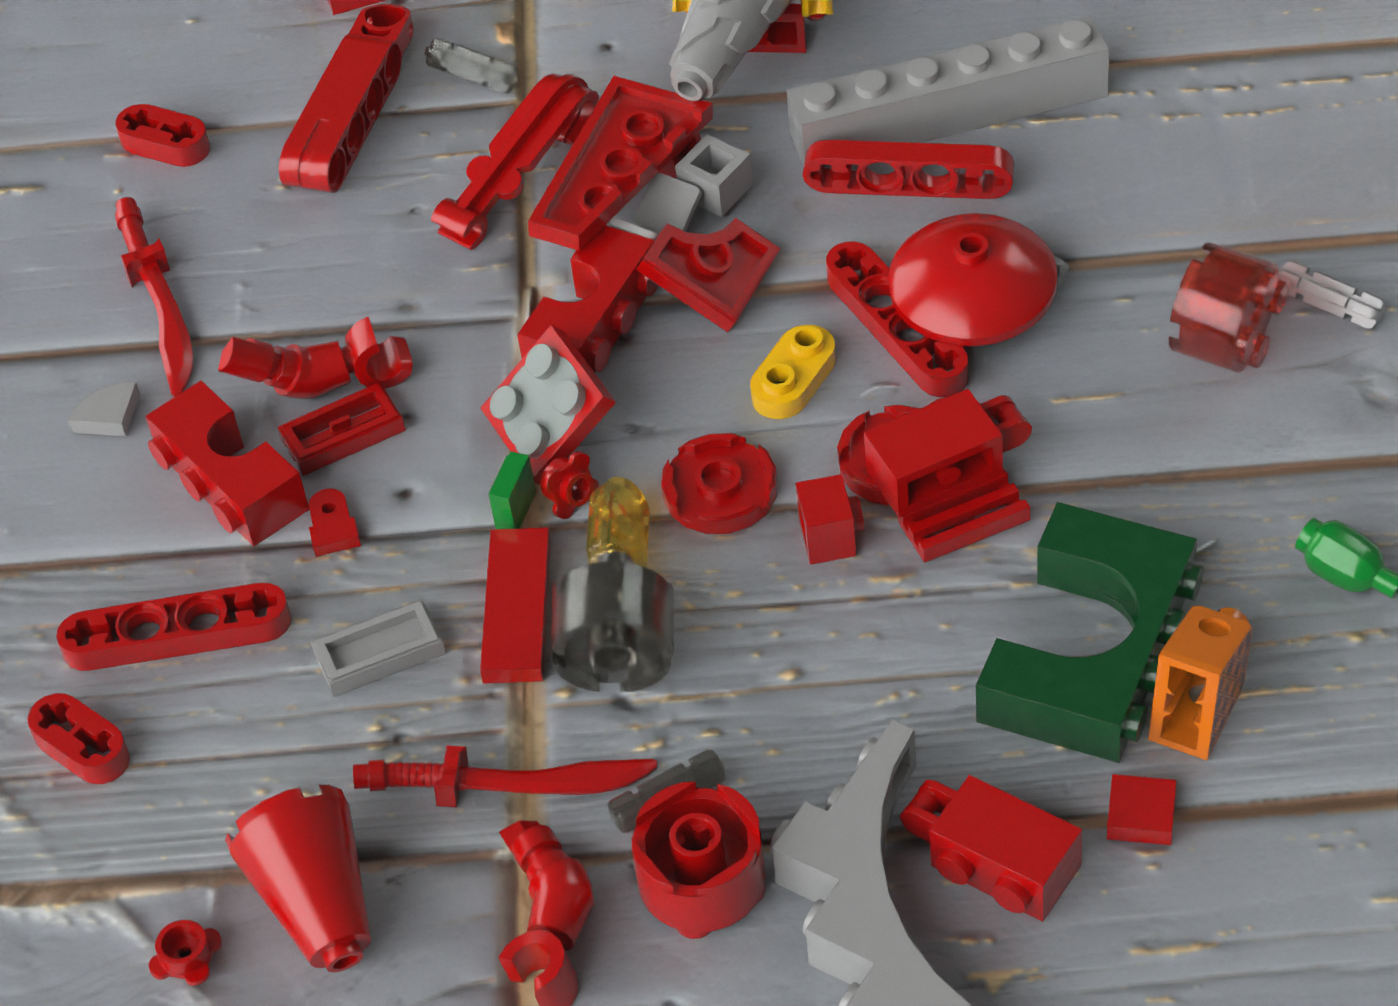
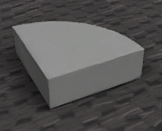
M120 382L111 384L86 396L77 404L68 418L72 433L126 436L140 396L137 383Z

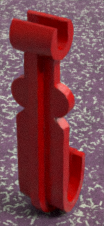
M552 73L543 77L490 142V156H478L469 162L466 167V174L470 184L456 201L446 198L436 206L432 213L431 221L441 226L438 229V234L469 250L476 248L482 242L487 232L488 221L486 216L499 199L511 200L522 192L524 181L521 174L533 171L556 140L564 144L573 145L599 101L598 93L588 88V84L582 78L573 74L562 76Z

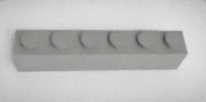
M1087 16L788 89L786 91L790 137L804 168L806 150L811 144L820 140L922 143L1108 97L1109 48L1092 16Z

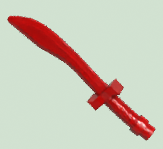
M123 197L115 204L117 227L122 231L129 253L121 255V260L131 287L133 288L137 282L143 280L155 305L159 322V350L171 395L175 397L184 391L193 371L194 359L190 335L179 307L162 274L170 271L165 249L159 238L154 244L149 245L143 229L144 221L141 209L137 206L134 198Z
M446 745L444 763L442 764L423 762L385 763L384 759L369 760L368 764H353L354 789L370 788V791H386V788L396 786L433 787L436 806L456 808L459 790L463 791L465 789L559 795H583L614 791L627 787L657 769V760L583 761L540 770H503L469 767L466 746Z

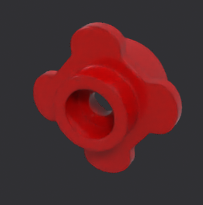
M581 451L574 452L570 458L559 457L554 459L547 465L541 477V492L546 499L554 502L552 512L560 519L571 517L577 506L593 500L599 490V482L592 478L588 468L590 457Z
M178 920L168 924L159 932L156 938L155 950L157 955L152 957L148 963L151 975L158 980L166 979L169 976L185 979L186 983L191 986L204 983L210 977L211 972L208 965L211 957L222 946L221 936L217 930L213 928L204 930L200 924L191 920ZM191 951V954L189 956L184 958L180 957L181 954Z

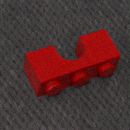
M605 225L580 251L576 250L570 261L576 297L583 300L561 302L544 296L517 334L521 358L526 355L550 325H553L567 334L595 373L601 372L609 360L612 347L621 334L628 333L632 328L636 312L647 296L654 295L659 285L636 270L654 240Z
M202 380L145 416L153 438L148 441V447L157 463L164 470L172 467L179 474L188 493L196 501L199 502L205 499L212 506L217 520L227 532L232 534L237 530L253 547L309 510L300 473L267 441L246 454L232 456L244 448L234 411Z

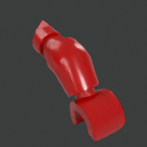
M369 317L357 321L345 335L346 346L341 348L338 341L310 346L291 344L284 348L278 345L273 347L270 343L254 338L243 340L232 337L222 350L218 371L258 383L264 381L266 385L274 387L277 394L285 397L315 399L352 382L349 375L355 373L360 384L366 387L378 382L381 383L384 389L394 387L411 375L413 361L404 337L390 336L384 342L377 344Z
M518 820L499 831V834L520 868L527 875V879L530 882L528 891L532 899L527 932L508 943L498 959L509 980L524 983L527 976L533 971L545 969L534 979L535 998L539 1006H571L578 995L579 980L566 951L573 948L594 906L592 883L581 862L568 856L549 826L539 825L538 821Z

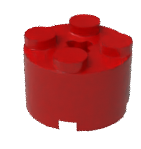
M696 781L681 782L657 792L640 808L635 819L636 827L631 837L634 866L641 899L649 912L659 921L677 929L684 937L699 939L707 936L711 931L719 930L738 922L764 897L766 892V869L759 818L751 803L738 791L721 784H717V789L697 788Z

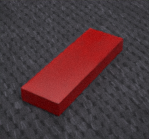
M549 527L490 530L480 664L483 684L543 681L551 547Z

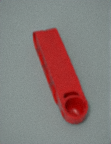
M377 4L368 6L360 11L351 30L340 42L283 146L279 159V177L282 184L329 193H336L341 188L400 75L402 57L412 40L414 32L409 9L396 4Z

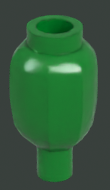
M1312 518L1304 526L1297 538L1295 549L1304 553L1306 565L1311 572L1332 585L1349 592H1362L1373 587L1391 599L1397 597L1398 574L1385 567L1382 552L1370 539L1337 520L1323 523L1316 518Z

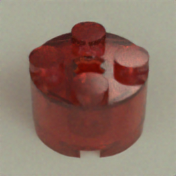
M1207 242L1200 249L1208 253V256L1204 262L1192 259L1179 286L1170 318L1171 322L1180 325L1179 339L1169 336V347L1174 352L1237 373L1243 371L1247 366L1259 368L1266 357L1270 343V337L1264 334L1272 313L1278 315L1285 305L1289 292V282L1279 279V268L1274 262Z

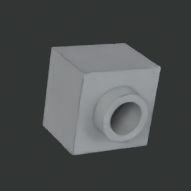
M708 134L675 166L676 178L678 180L697 186L702 190V196L697 206L721 217L753 186L751 154Z

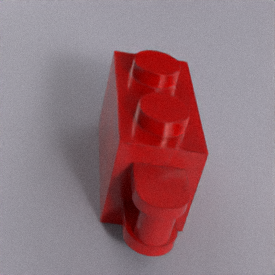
M966 389L949 397L939 398L923 408L899 418L884 421L877 427L865 431L866 471L898 518L1003 474V453L1022 445L1030 437L1032 426L1009 396L1001 395L979 404L971 391Z
M968 775L958 791L937 781L925 780L900 814V821L909 832L930 843L931 866L936 868L943 877L958 885L968 884L992 896L1000 906L1010 912H1024L1042 922L1082 866L1081 828L972 775ZM936 811L940 813V816H937L933 813Z

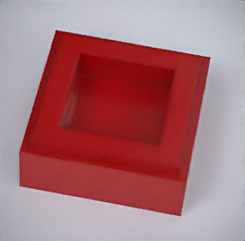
M1112 774L1106 840L1171 845L1176 780Z

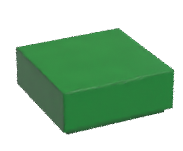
M510 451L488 493L494 524L497 529L520 528L536 495L529 455Z

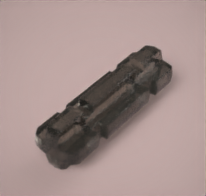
M441 38L433 39L430 46H427L424 54L427 56L426 64L431 68L442 72H447L449 68L448 73L484 87L489 83L488 88L503 94L510 93L518 83V68L514 64L500 59L494 63V57L461 45H456L454 49V43Z
M706 749L689 758V766L684 767L682 763H679L636 786L639 791L638 793L633 795L628 790L608 802V810L615 826L621 833H629L636 827L635 819L644 803L657 792L671 785L696 781L697 788L712 789L717 784L723 783L726 779L725 768L718 755L712 749Z

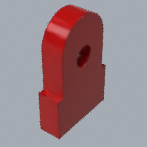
M332 488L316 492L309 500V511L313 524L312 527H309L315 556L361 546L355 518L350 517L344 494Z

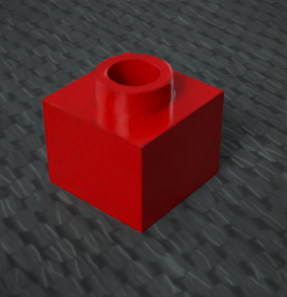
M842 474L796 482L798 518L809 564L855 557V532L864 531V519L859 497H848Z

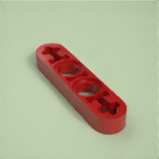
M820 140L811 144L806 150L802 176L810 188L823 193L995 199L1006 195L1011 190L1015 163L1013 156L1007 150L992 145ZM873 163H886L892 166L895 171L889 174H878L871 171L868 166ZM824 164L831 165V169L825 168ZM935 164L941 165L949 172L943 176H932L925 173L922 168ZM852 165H858L857 170H851ZM960 168L966 169L965 174H959ZM985 170L994 171V174H985Z
M856 241L843 242L831 248L826 255L827 282L830 288L924 392L935 397H949L963 391L968 384V355L962 346L939 342L926 336L917 341H904L897 337V335L903 330L912 328L899 316L893 304L884 308H876L867 303L869 299L878 295L890 297L889 267L866 244ZM860 269L862 280L861 282H859V275L855 272ZM933 354H934V361H935V363L939 366L938 368H935V369H933V358H932V355H933Z
M253 583L77 612L63 620L57 629L56 638L63 658L71 668L79 671H91L269 642L279 638L290 627L292 616L284 591L280 587L271 583ZM267 608L266 616L258 617L259 609ZM230 612H235L237 622L232 623L229 615ZM212 613L219 616L215 625L208 629L193 630L189 628L191 621L199 615ZM155 623L160 625L157 633L148 639L136 640L130 638L132 631L141 624ZM113 631H117L119 641L112 642L114 641ZM90 636L89 644L81 646L83 638Z

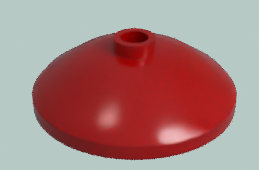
M980 213L946 217L932 222L913 233L895 253L888 275L891 301L904 322L930 339L959 346L995 344L1027 331L1040 321L1051 307L1056 295L1058 282L1055 258L1046 242L1038 234L1016 221L996 215Z

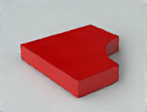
M737 218L724 229L709 234L685 232L667 223L636 270L728 333L738 320L781 248Z

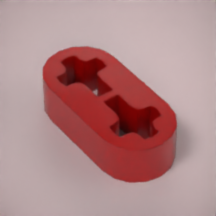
M136 104L121 111L115 120L121 145L125 151L131 154L174 166L186 167L203 161L210 152V143L205 125L194 116L150 104Z
M54 693L44 696L35 702L29 710L27 720L36 745L44 753L82 780L91 784H105L120 777L128 768L130 755L122 732L114 724L75 697L66 693ZM53 721L60 724L68 721L71 730L68 732L57 724H52L49 727L48 725ZM90 745L101 753L108 750L110 752L104 757L97 753L89 756L86 747Z

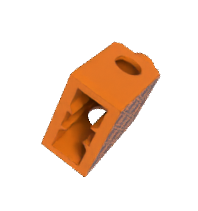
M1200 605L1192 606L1159 654L1148 735L1149 741L1206 761L1208 760L1245 682L1253 627L1242 612L1229 607L1215 611ZM1205 684L1194 703L1189 696L1190 690L1197 685Z

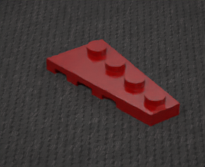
M613 76L528 220L529 236L580 251L713 119V103L701 99L690 101L672 91Z

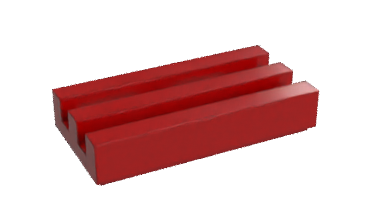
M380 382L277 427L282 443L285 447H288L289 454L293 461L297 462L302 476L406 431L403 417Z
M1003 468V474L898 518V523L925 563L1030 521V506L1025 499H1019L1018 488L1014 483H1008V474ZM1004 504L1006 505V507H1003L1001 509H998L996 511H993L991 513H988L975 519V516L979 514H982ZM953 525V528L926 539L924 537Z

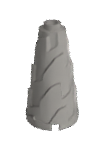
M691 0L680 39L669 61L672 67L670 71L671 84L675 92L682 98L690 101L711 98L713 93H718L747 51L756 47L771 23L783 15L792 0Z

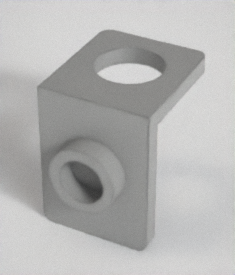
M658 172L650 181L633 223L631 224L613 217L608 222V225L653 239L654 241L667 223L686 232L702 196V190L697 186Z

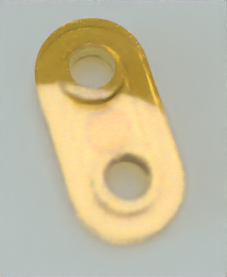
M616 476L608 479L592 492L589 500L586 542L588 562L592 571L599 578L617 586L628 583L642 573L646 568L648 557L649 505L642 491L626 478Z

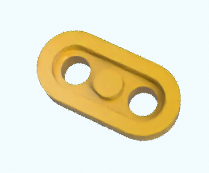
M800 325L791 328L783 334L750 380L752 405L759 414L771 419H786L797 415L805 408L835 366V341L831 333L820 326Z

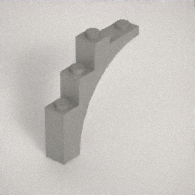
M894 719L890 721L878 739L873 737L865 744L858 759L857 770L846 785L840 783L835 787L827 801L825 810L805 801L791 821L786 819L778 826L772 837L769 849L770 854L773 855L776 884L815 902L807 913L802 930L806 936L809 965L850 985L842 996L839 1006H972L937 975L907 935L888 892L884 871L885 840L895 804L916 767L914 728Z

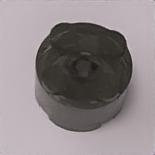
M622 552L604 553L598 558L597 563L578 567L557 579L553 584L551 652L554 670L572 685L600 692V683H620V692H633L659 682L668 674L674 652L673 586L655 571L634 564L633 558Z

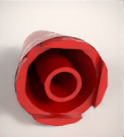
M319 785L322 795L305 798L299 787L263 800L243 813L235 821L240 832L235 838L227 833L225 841L233 860L310 965L315 968H326L328 972L332 973L340 972L358 964L364 957L363 951L371 943L350 805L342 789L332 785Z

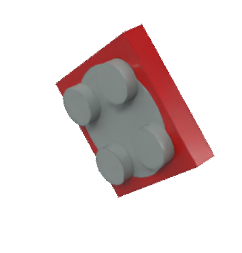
M550 325L480 409L509 451L529 455L534 482L540 484L542 474L547 465L556 458H568L614 406L616 401L563 330Z

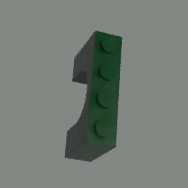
M1057 502L1037 546V584L1108 604L1128 620L1133 630L1116 647L1104 653L1088 657L1056 655L996 638L975 685L976 722L1120 763L1128 740L1138 742L1142 735L1148 712V706L1143 705L1148 692L1154 694L1159 654L1186 616L1185 611L1181 610L1185 599L1195 601L1199 593L1204 566L1195 564L1197 539Z

